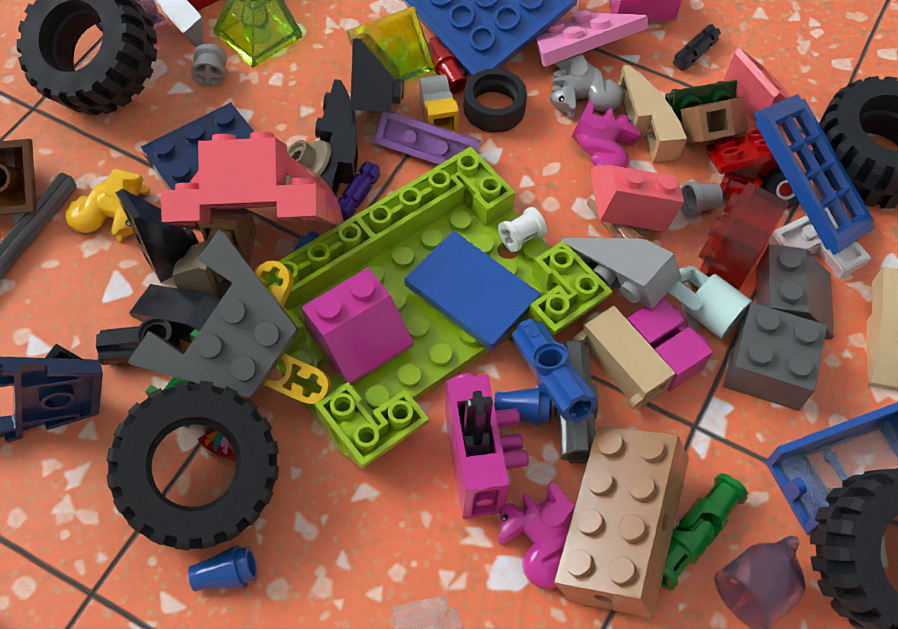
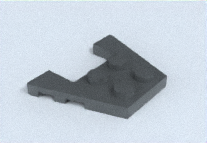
M218 230L198 260L232 283L230 288L185 353L156 333L148 331L128 363L136 367L200 384V380L214 382L213 386L224 389L228 386L238 391V395L254 398L300 330L271 291L266 288L248 261L237 250L229 236Z

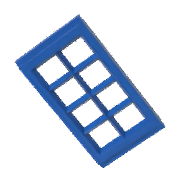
M799 94L754 113L757 119L754 123L826 250L830 249L832 254L836 255L874 229L871 223L874 221L842 163L839 162L833 147L805 98L801 100ZM793 118H796L806 138L802 136ZM777 125L782 126L785 134L791 142V145L787 144L784 136L782 135ZM808 145L812 146L814 152L816 153L818 159L821 162V165L818 164ZM794 152H796L799 156L802 164L804 165L807 171L806 173H804L802 168L800 167L797 159L793 154ZM825 171L829 176L831 182L833 183L835 189L837 190L836 192H834L826 176L824 175ZM812 179L823 200H819L809 180ZM839 199H842L852 219H849ZM826 207L829 209L832 217L838 225L837 229L834 227L827 212L825 211Z

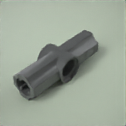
M567 341L563 345L567 348L570 362L594 394L597 407L590 412L588 418L575 423L571 420L565 421L553 404L555 419H559L561 459L567 460L569 463H585L588 461L596 433L595 419L598 410V393L596 384H592L589 346L583 345L581 341Z

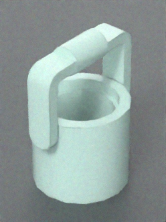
M693 266L680 268L681 278L668 292L687 306L685 313L721 340L724 339L740 322L750 302L753 301L717 274L708 277ZM689 280L699 290L694 293L683 284Z

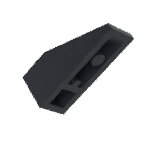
M124 189L115 192L140 249L160 283L171 278L176 262L185 256L190 246L199 243L193 230L163 223L160 208Z
M150 284L129 314L131 317L142 322L153 317H161L170 323L179 339L191 344L190 334L194 329L201 330L221 300L207 293Z

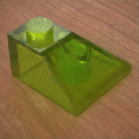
M227 0L213 28L214 34L252 68L303 37L302 31L284 0Z
M415 6L346 30L351 47L353 46L354 37L361 33H368L399 68V79L407 81L434 70V62Z

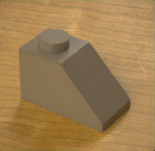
M212 239L190 246L185 256L176 262L173 269L172 277L177 288L207 293L221 300L232 283L198 260Z

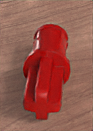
M431 37L430 42L426 44L425 48L434 62L436 74H445L447 76L449 90L452 94L462 92L465 89L467 79L458 67L457 58L455 55L450 54L436 37Z

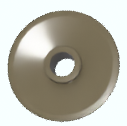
M298 140L287 149V155L320 176L329 162L331 146L328 142L322 140L309 144L304 140ZM286 175V185H289V179L292 178L289 175Z

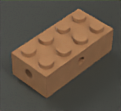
M597 426L554 582L570 602L654 618L689 457L678 435Z

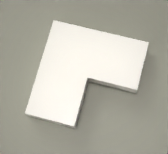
M826 207L825 211L827 212L834 227L837 229L838 225L832 217L829 209ZM807 215L771 232L767 238L769 243L773 245L804 248L811 254L817 252L839 279L866 266L871 260L869 254L857 241L840 253L833 255L830 249L826 250Z

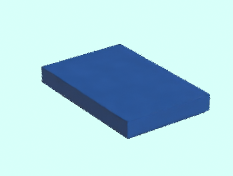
M455 231L443 240L404 278L406 287L490 351L523 319L529 311V305L541 296V293Z

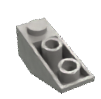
M564 237L562 239L608 287L612 286L619 290L632 303L641 302L653 309L681 278L675 254L646 239Z

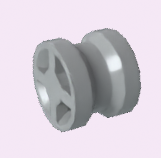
M202 44L196 47L193 55L194 63L191 69L192 77L202 85H219L225 77L224 67L227 61L225 51L213 44Z

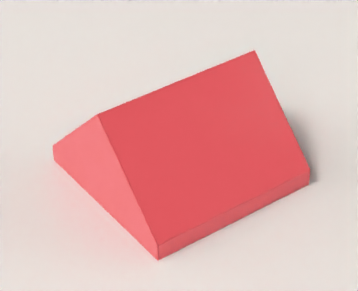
M741 48L734 52L723 82L737 80L736 98L744 96L746 113L755 122L757 119L754 113L791 96L760 62Z

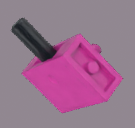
M473 373L461 374L446 382L445 417L462 518L467 519L500 514L505 506L509 489L506 469L528 466L529 457L527 451L522 450V435L500 436L498 427L519 424L520 413L516 408L495 411L488 374L480 376Z

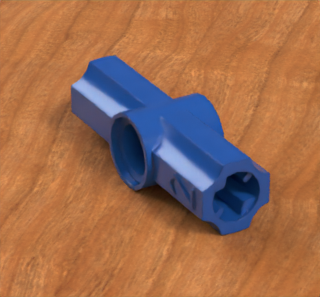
M530 318L519 323L516 331L512 333V340L536 376L539 390L549 396L565 421L571 420L577 423L588 418L590 412L597 407L596 398L571 364L567 348L554 340L542 321H534Z

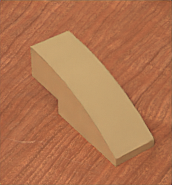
M630 65L623 66L618 84L621 85L625 93V98L622 102L624 113L632 120L635 128L641 132V137L646 138L653 163L679 160L687 140L680 121L661 93L643 75Z
M883 267L871 282L872 314L866 320L868 386L898 391V269Z

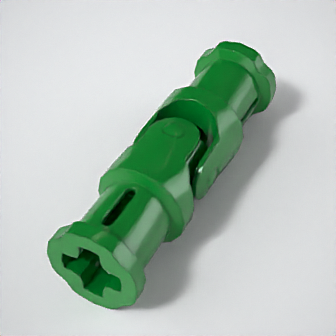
M719 473L714 478V486L704 498H698L679 521V525L673 529L661 582L663 588L674 590L678 586L677 578L689 564H695L699 560L706 547L714 541L729 522L728 515L736 505L744 504L748 499L746 488L738 480L728 474Z

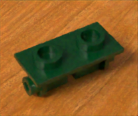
M737 80L718 81L713 84L684 89H672L670 93L665 95V100L673 107L672 110L678 120L681 121L680 109L736 98Z

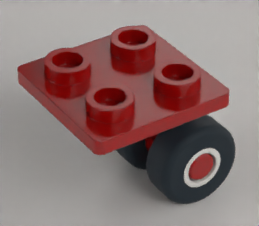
M758 128L749 131L746 136L738 138L722 137L715 140L714 144L706 146L707 154L719 174L751 167L758 172V177L762 178V191L771 205L777 208H790L799 203Z

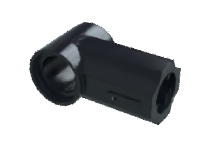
M153 317L144 321L140 326L100 330V333L96 334L95 346L100 363L102 365L128 363L148 331L156 333L181 351L182 344L167 320L161 317Z

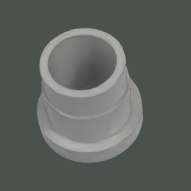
M695 181L683 183L681 186L684 199L681 210L687 217H694L700 215L701 212L719 209L722 205L723 192L717 183L698 184Z

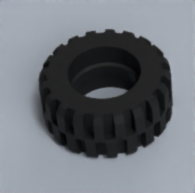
M36 0L33 5L28 4L24 12L27 13L24 22L20 21L18 27L21 38L17 39V52L22 55L18 59L22 71L26 72L25 77L32 87L37 89L38 93L79 113L98 115L101 112L105 114L115 112L117 105L121 107L126 106L133 101L131 97L134 94L139 95L145 88L143 86L146 78L150 79L154 71L151 68L152 61L156 62L157 49L153 47V44H157L156 31L151 28L153 27V22L149 14L143 11V7L136 0ZM102 22L103 39L98 53L86 66L75 70L74 51L78 40L87 29Z
M879 76L868 77L864 81L860 79L841 88L830 101L819 125L864 204L869 207H874L877 204L881 208L891 209L895 208L898 204V151L890 150L877 144L866 133L883 136L898 146L897 77L890 76L884 79H879ZM812 149V153L815 159L817 160L819 165H821L820 160L818 159L816 153ZM825 171L824 175L829 179L828 182L830 183L831 187L836 191L833 183L831 182L829 176Z
M200 380V384H187V381L174 383V387L165 390L159 388L149 393V397L139 404L137 402L128 411L129 415L123 423L118 424L113 434L115 437L111 448H108L106 460L108 462L107 483L114 498L113 502L118 512L124 516L128 524L137 533H141L154 543L181 550L215 547L220 543L234 539L248 526H252L261 516L260 513L272 498L274 493L272 490L279 474V466H277L279 450L277 441L273 440L270 431L272 427L267 418H262L257 411L258 407L250 399L246 401L237 395L238 391L228 386L224 389L213 386L214 382ZM188 425H203L220 432L230 443L236 459L234 478L226 492L215 501L197 507L182 506L167 499L157 488L152 474V460L160 442L172 431Z
M898 468L865 471L864 474L852 475L843 480V488H833L826 496L829 506L819 507L814 518L815 521L819 522L818 531H811L810 544L816 545V556L810 557L813 571H819L822 579L818 580L817 584L823 596L834 598L830 602L831 607L839 616L848 618L851 625L858 629H898V592L887 579L881 561V543L884 532L889 523L898 515Z

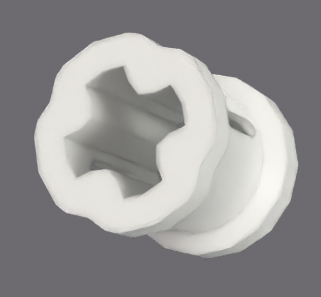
M529 207L524 210L522 216L513 221L500 223L498 231L504 245L511 252L520 250L522 244L534 237L539 239L547 234V226L540 212L534 207Z

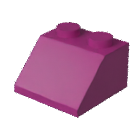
M369 268L364 269L301 307L306 331L345 383L349 382L350 385L414 346V342L391 295Z

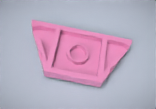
M588 10L574 12L571 18L556 21L535 39L542 65L545 67L648 29V17L635 14L593 13Z

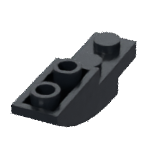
M334 79L331 92L325 93L323 101L324 115L323 118L319 117L317 119L315 136L322 141L328 142L331 146L329 162L320 177L329 185L337 198L341 183L349 184L357 174L358 142L354 110H350L349 94L342 81Z

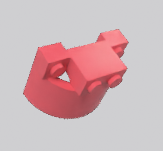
M270 132L250 133V139H236V136L232 134H214L210 141H198L199 171L191 179L190 183L175 184L176 190H161L162 222L201 232L198 222L211 224L212 209L277 207V218L285 221H293V218L302 217L303 221H321L326 223L330 229L343 223L341 208L329 185L316 172L288 156L287 144L274 137V134ZM286 175L292 177L289 179V185H286Z

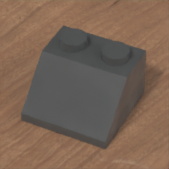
M769 244L756 267V304L827 325L825 339L831 340L834 337L830 272L807 249Z

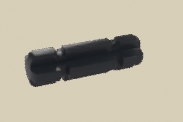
M713 24L703 28L684 48L675 54L673 65L679 67L681 71L687 70L693 64L692 62L699 59L710 48L709 46H712L719 40L720 29L715 28Z

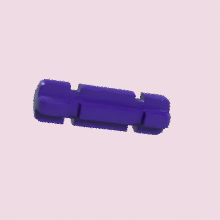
M370 161L364 162L358 170L360 174L354 176L342 193L343 197L338 199L344 221L354 215L356 212L354 208L360 206L371 190V185L375 184L379 178L380 168L377 164H373Z

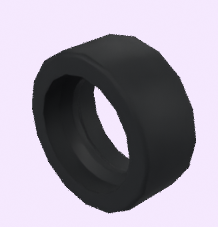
M493 68L475 73L468 79L464 89L463 106L465 116L471 124L480 130L488 132H504L514 128L522 121L527 101L526 85L519 76L508 70ZM487 92H499L512 98L514 103L505 108L493 109L483 106L476 98Z

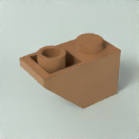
M744 96L680 109L683 129L687 138L686 143L718 139L749 130Z
M212 209L211 224L198 222L204 241L212 239L216 232L220 230L229 236L241 255L248 263L250 262L256 236V228L251 211Z

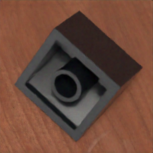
M361 33L353 38L350 110L392 113L397 104H401V99L404 100L405 79H399V68L368 33Z

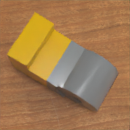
M443 74L419 78V95L425 122L434 125V119L447 117L449 123L439 127L458 133L459 110L449 90L447 76Z

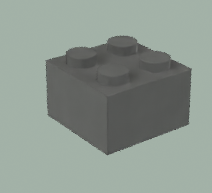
M750 302L737 326L723 387L799 411L815 392L827 325Z

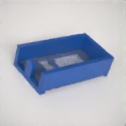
M898 402L778 446L765 461L806 535L818 529L819 522L815 521L814 518L819 507L829 506L826 496L833 488H843V480L852 475L864 474L865 471L898 468Z

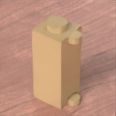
M612 306L603 313L600 311L594 312L584 321L583 330L573 338V341H581L583 345L589 346L590 356L629 399L628 404L632 409H641L668 389L675 372L615 306Z

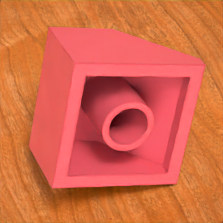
M613 165L592 167L590 171L599 220L601 222L666 232L684 203L679 181L675 176Z

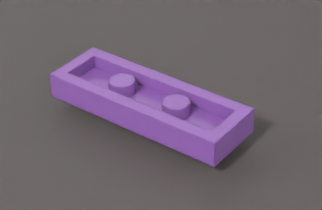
M382 112L374 143L440 165L470 146L478 153L481 140L396 112Z

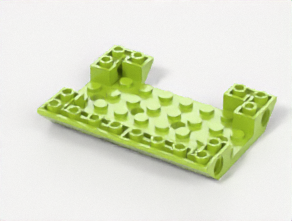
M471 146L277 261L286 266L293 275V287L283 309L300 330L286 350V354L319 369L325 364H331L306 331L301 307L366 268L371 270L391 295L414 342L413 347L352 385L349 382L345 383L339 373L329 377L332 385L330 394L315 404L303 403L338 450L362 469L429 423L430 419L416 403L418 400L490 352L480 342L406 287L404 283V278L453 231L541 293L540 298L529 305L528 313L519 323L530 318L534 321H542L549 333L555 335L612 295L613 291L563 240L551 248L542 238L534 237L522 244L520 250L514 251L517 256L513 259H504L498 254L501 250L508 249L499 235L498 225L504 221L511 222L520 217L513 209L515 191ZM277 270L274 275L268 273L265 276V281L269 283V290L274 285H282L283 279L278 276L280 270ZM519 323L506 335V337L498 345H500L512 336V333L516 331V329L518 328ZM280 359L275 367L284 376L286 364ZM296 365L294 378L289 383L291 388L292 382H295L307 388L306 396L308 397L312 392L320 393L322 386L317 384L318 376L314 375L312 380L302 378L296 375L301 370V367Z

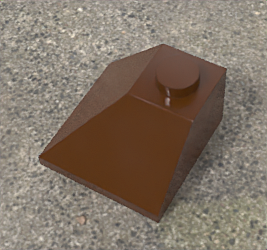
M32 140L0 141V215L37 212Z

